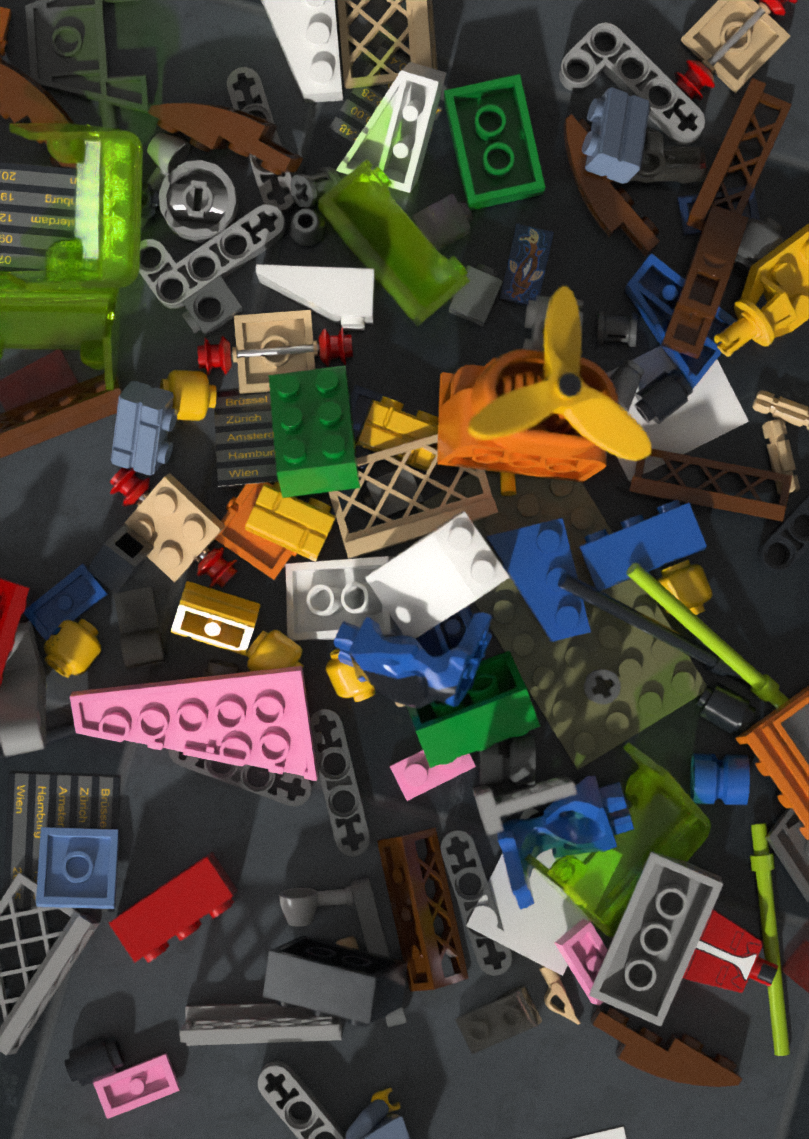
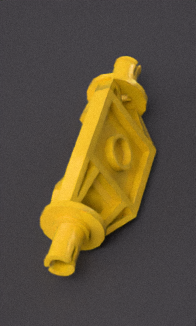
M809 224L750 267L741 299L734 304L737 321L714 336L715 343L722 342L717 347L727 357H730L737 349L751 339L762 346H769L774 341V338L794 331L809 319ZM763 293L768 303L760 310L756 303Z

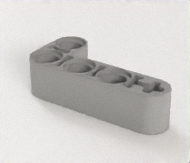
M605 22L596 25L563 58L559 78L563 86L568 90L582 91L604 72L622 91L627 92L628 96L635 95L649 100L648 117L675 143L680 145L692 144L703 131L705 117L700 108L614 24ZM599 36H608L613 40L615 47L611 51L603 52L597 49L594 40ZM575 62L581 63L586 67L588 74L584 78L575 79L568 74V65ZM630 62L635 63L640 67L642 75L636 79L627 78L622 73V65ZM656 89L664 91L668 96L669 103L664 106L654 105L649 99V92ZM677 104L679 108L677 109L676 113L673 112L670 119H668L666 115H668L673 109L674 105ZM690 118L694 122L691 129L687 128L681 131L678 128L681 120L686 121Z
M263 204L177 263L174 262L165 247L154 239L140 241L134 247L132 260L158 300L166 308L180 309L185 307L182 303L184 300L219 276L225 279L277 243L286 231L285 219L282 212L276 206ZM266 216L269 220L276 218L277 220L274 222L275 230L269 232L265 228L256 233L259 242L254 245L250 234L245 229L250 226L254 233L262 227L260 220ZM234 237L243 238L247 242L246 250L240 255H231L226 251L227 242ZM148 250H157L161 253L160 263L153 268H146L141 264L142 255ZM202 259H209L215 263L214 272L205 278L197 276L194 272L196 264ZM170 281H178L183 284L182 295L174 300H169L163 296L164 286Z
M30 621L18 623L15 643L9 652L0 686V742L5 756L46 748V676Z
M277 1060L267 1063L262 1068L258 1079V1089L261 1095L298 1139H315L317 1134L325 1131L332 1133L336 1139H346V1133L288 1064ZM269 1073H272L274 1076L284 1075L282 1085L288 1093L291 1092L292 1088H296L297 1091L291 1093L284 1103L280 1101L284 1097L282 1089L278 1085L268 1086ZM299 1101L306 1102L310 1106L312 1114L306 1119H296L290 1112L291 1105Z

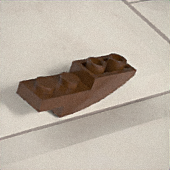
M0 58V114L5 120L11 118L16 123L28 116L32 121L28 124V128L39 144L45 142L53 153L49 157L53 167L88 170L67 139L68 135L79 129L67 111L37 81L19 68Z
M167 103L150 106L148 110L149 114L159 119L157 122L158 126L174 134H178L181 131L191 137L189 143L194 147L210 152L211 149H226L228 145V148L242 156L249 157L252 154L262 160L260 165L276 175H282L283 172H297L303 160L301 156L271 140L277 125L242 110L205 103Z
M571 114L565 119L563 126L565 147L574 180L585 204L608 237L621 228L646 257L660 243V240L656 237L659 234V230L648 217L640 218L631 208L634 205V201L622 187L615 189L612 186L616 181L608 179L606 175L599 176L586 171L587 155L582 153V146L586 135L591 131V126L582 118L577 121Z
M712 204L661 346L696 359L699 358L733 268L749 219L748 217Z
M611 1006L607 1012L597 1007L590 1019L592 1025L621 1042L615 1053L618 1059L654 1076L678 1083L711 1087L737 1086L743 1079L735 1071L738 1066L736 1063L717 1053L715 1058H712L701 1051L704 1047L703 1043L686 1033L683 1034L682 1038L672 1033L665 1046L660 1044L663 1040L661 1036L644 1026L639 1032L627 1024L630 1019L628 1016Z

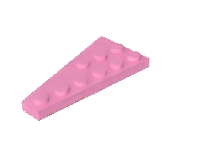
M302 666L74 691L70 695L77 734L117 742L126 740L146 744L148 748L158 750L166 748L181 751L183 755L238 766L246 764L269 769L268 772L278 774L287 772L302 775L304 779L318 780Z

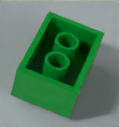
M520 74L444 90L443 100L468 211L543 195L545 183Z
M346 365L268 375L276 471L282 498L360 488L351 394Z
M510 651L480 662L471 690H468L460 704L456 707L439 701H432L420 709L407 706L430 768L449 764L458 757L474 751L486 750L495 743L511 737L522 736L530 730L540 727L529 693Z

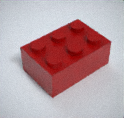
M211 852L124 910L108 924L134 962L144 957L148 963L167 950L170 946L168 943L169 939L176 935L181 941L199 929V926L202 925L199 919L209 913L212 919L229 909L234 903L232 897L238 889L213 852Z

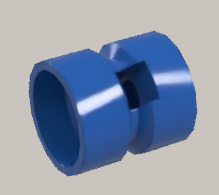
M692 754L690 767V798L692 804H714L717 799H721L725 805H747L750 787L748 755L726 754L722 760H718L715 754Z

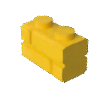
M382 396L380 402L371 401L355 442L356 445L373 452L383 451L438 434L439 418L418 410L416 416L402 411L404 404ZM438 443L429 445L433 449L438 450ZM423 448L412 450L405 464L427 472L436 455ZM406 452L395 455L392 458L401 462Z
M275 482L273 487L264 484L245 525V530L316 562L336 516L329 513L331 510L329 505L317 499L310 498L309 502L306 503L294 496L282 498L279 482Z
M186 581L171 633L184 637L190 636L194 640L245 655L256 624L260 604Z

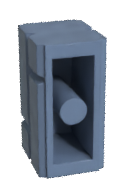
M612 87L608 88L599 99L595 98L592 101L587 114V120L592 122L591 131L586 135L582 146V153L587 155L586 171L599 176L606 175L608 179L624 184L628 183L640 170L650 108L649 100L635 95L628 96L627 92Z
M137 381L130 382L119 395L111 455L112 464L127 469L133 468L136 472L150 476L154 475L162 464L169 462L173 450V442L168 441V434L173 430L178 416V410L172 408L173 392L157 387L151 388L150 385Z

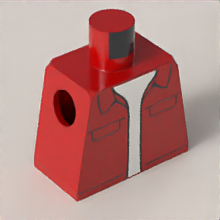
M712 909L683 978L743 993L749 978L770 987L779 965L758 957L764 943L761 939L717 910Z

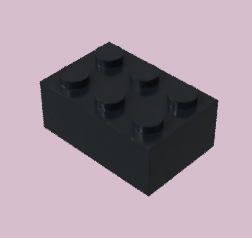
M301 936L269 950L263 997L277 1000L276 1004L282 1007L297 1008L302 1006L312 1009V1014L316 1016L333 1017L336 1015L347 1018V1023L351 1025L367 1027L402 1007L408 962Z

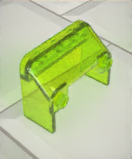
M69 123L10 124V132L29 140H47L48 151L57 161L76 163L75 239L58 240L50 245L45 255V271L8 272V280L28 291L121 288L132 284L137 278L140 268L143 156L140 139L129 131L115 128Z
M366 159L318 200V210L366 268L374 269L377 281L413 323L419 327L470 282L466 276L468 272L456 257L452 256L450 259H447L436 250L391 197V193L387 189L392 184L390 179L378 166L372 170V164Z
M0 272V360L3 357L5 348L80 350V359L85 365L97 370L105 369L106 390H114L119 359V280L113 275L104 273Z
M629 742L624 746V750L640 767L628 779L625 790L626 798L632 804L629 811L634 830L615 835L618 847L605 852H591L583 862L574 855H566L556 860L551 868L548 869L530 853L525 858L530 866L555 891L608 937H614L650 852L687 862L707 839L711 829L709 818L671 774Z

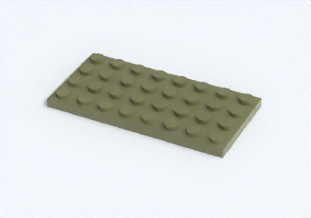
M485 470L498 514L472 523L497 560L500 562L485 539L486 536L563 518L577 577L582 582L595 588L580 546L586 544L584 537L603 529H606L608 535L613 532L582 482L515 474L516 494L513 496L501 495L500 472ZM471 474L459 480L454 488L455 492L467 498L483 494L479 479ZM441 491L421 505L429 509L440 507L447 492ZM450 495L446 504L460 501V499ZM416 507L419 513L423 512L422 510ZM509 577L475 600L474 603L480 613L485 612L492 616L489 625L491 631L504 652H511L526 688L577 770L704 692L706 683L687 654L585 600L583 602L591 632L550 642ZM632 579L601 590V592L671 628L655 600ZM594 670H609L619 678L621 685L620 693L613 702L605 705L597 704L589 700L585 695L583 685L586 681V676ZM600 676L596 677L597 685L592 688V692L594 694L601 693L606 697L609 695L607 688L612 685L611 681L602 680Z

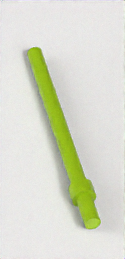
M637 562L627 569L626 574L748 682L752 686V692L763 702L769 701L774 707L778 708L789 700L779 690L777 682L768 674L762 675Z
M766 823L751 824L754 854L750 855L751 869L756 871L764 958L779 965L771 986H767L774 1055L785 1056L790 1054L771 874V870L775 869L774 855L769 853L768 841L765 838L767 835Z

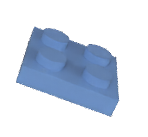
M41 827L36 893L37 907L115 909L119 830Z

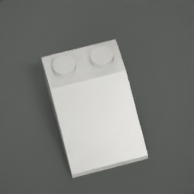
M256 264V274L260 283L329 321L341 324L343 330L364 331L365 325H373L374 269Z
M461 511L365 577L403 635L413 638L422 635L509 578L465 511Z
M385 556L286 564L287 637L293 641L334 640L343 621L361 627L366 617H370L380 625L383 637L404 636L365 579L367 575L394 557Z

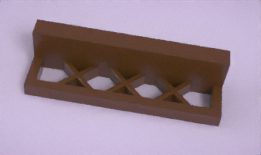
M754 78L751 79L689 214L688 226L702 231L712 204L718 207L726 204L729 211L740 215L743 214L792 106L788 102L764 93L766 83ZM759 103L780 111L775 123L760 128L755 117ZM751 123L754 130L746 133ZM771 132L766 142L763 134ZM757 137L762 148L761 155L744 161L739 149L741 142ZM736 156L739 164L730 167ZM756 165L750 176L747 168ZM742 171L747 183L745 190L729 196L724 184L725 177ZM720 190L723 198L715 201ZM740 199L735 210L732 202Z
M115 369L0 413V458L116 414L119 395L122 393L123 388Z
M651 448L649 456L662 458L671 471L660 480L655 481L642 478L646 458L637 460L630 492L784 521L792 481L791 475ZM669 460L683 462L684 464L675 469ZM690 464L701 466L709 478L708 481L697 488L687 487L678 474ZM707 467L722 471L713 477ZM729 471L739 473L747 485L745 489L734 496L724 494L716 482L718 478ZM745 475L761 478L751 484ZM674 476L680 485L665 483V481ZM766 479L783 482L779 505L763 502L754 487ZM712 483L718 493L702 489ZM751 491L756 500L742 498L741 496Z
M436 827L377 840L403 961L408 962L406 976L410 992L435 990L469 979ZM425 839L428 853L424 862L418 857L415 841ZM428 877L434 882L436 889L433 899L426 895L425 884ZM436 915L443 921L444 931L441 938L434 932L433 922ZM445 953L451 958L454 974L444 976L441 964Z

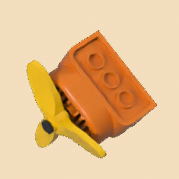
M562 286L555 291L548 304L544 324V351L530 349L514 350L499 358H493L485 366L465 365L459 368L455 374L445 372L440 374L437 464L583 483L606 467L607 451L627 460H641L650 455L651 443L648 435L639 423L619 406L617 392L610 377L597 364L580 357L581 324L579 309L572 291L567 286Z

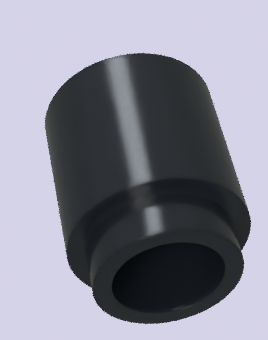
M674 368L669 373L666 371L662 372L635 394L638 402L634 406L646 422L649 423L651 420H654L657 424H660L688 402L687 397L693 393V389L686 378Z
M716 682L713 688L706 685L704 692L698 697L696 705L701 707L698 715L729 733L735 731L738 734H742L752 720L756 708L749 704V699L719 682Z
M103 1036L70 1049V1058L65 1060L66 1070L71 1081L78 1080L81 1086L118 1073V1068L125 1066V1059L115 1036L109 1039Z

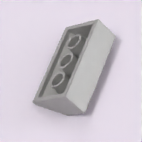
M651 851L589 992V996L658 1026H662L724 884L721 876L686 861Z

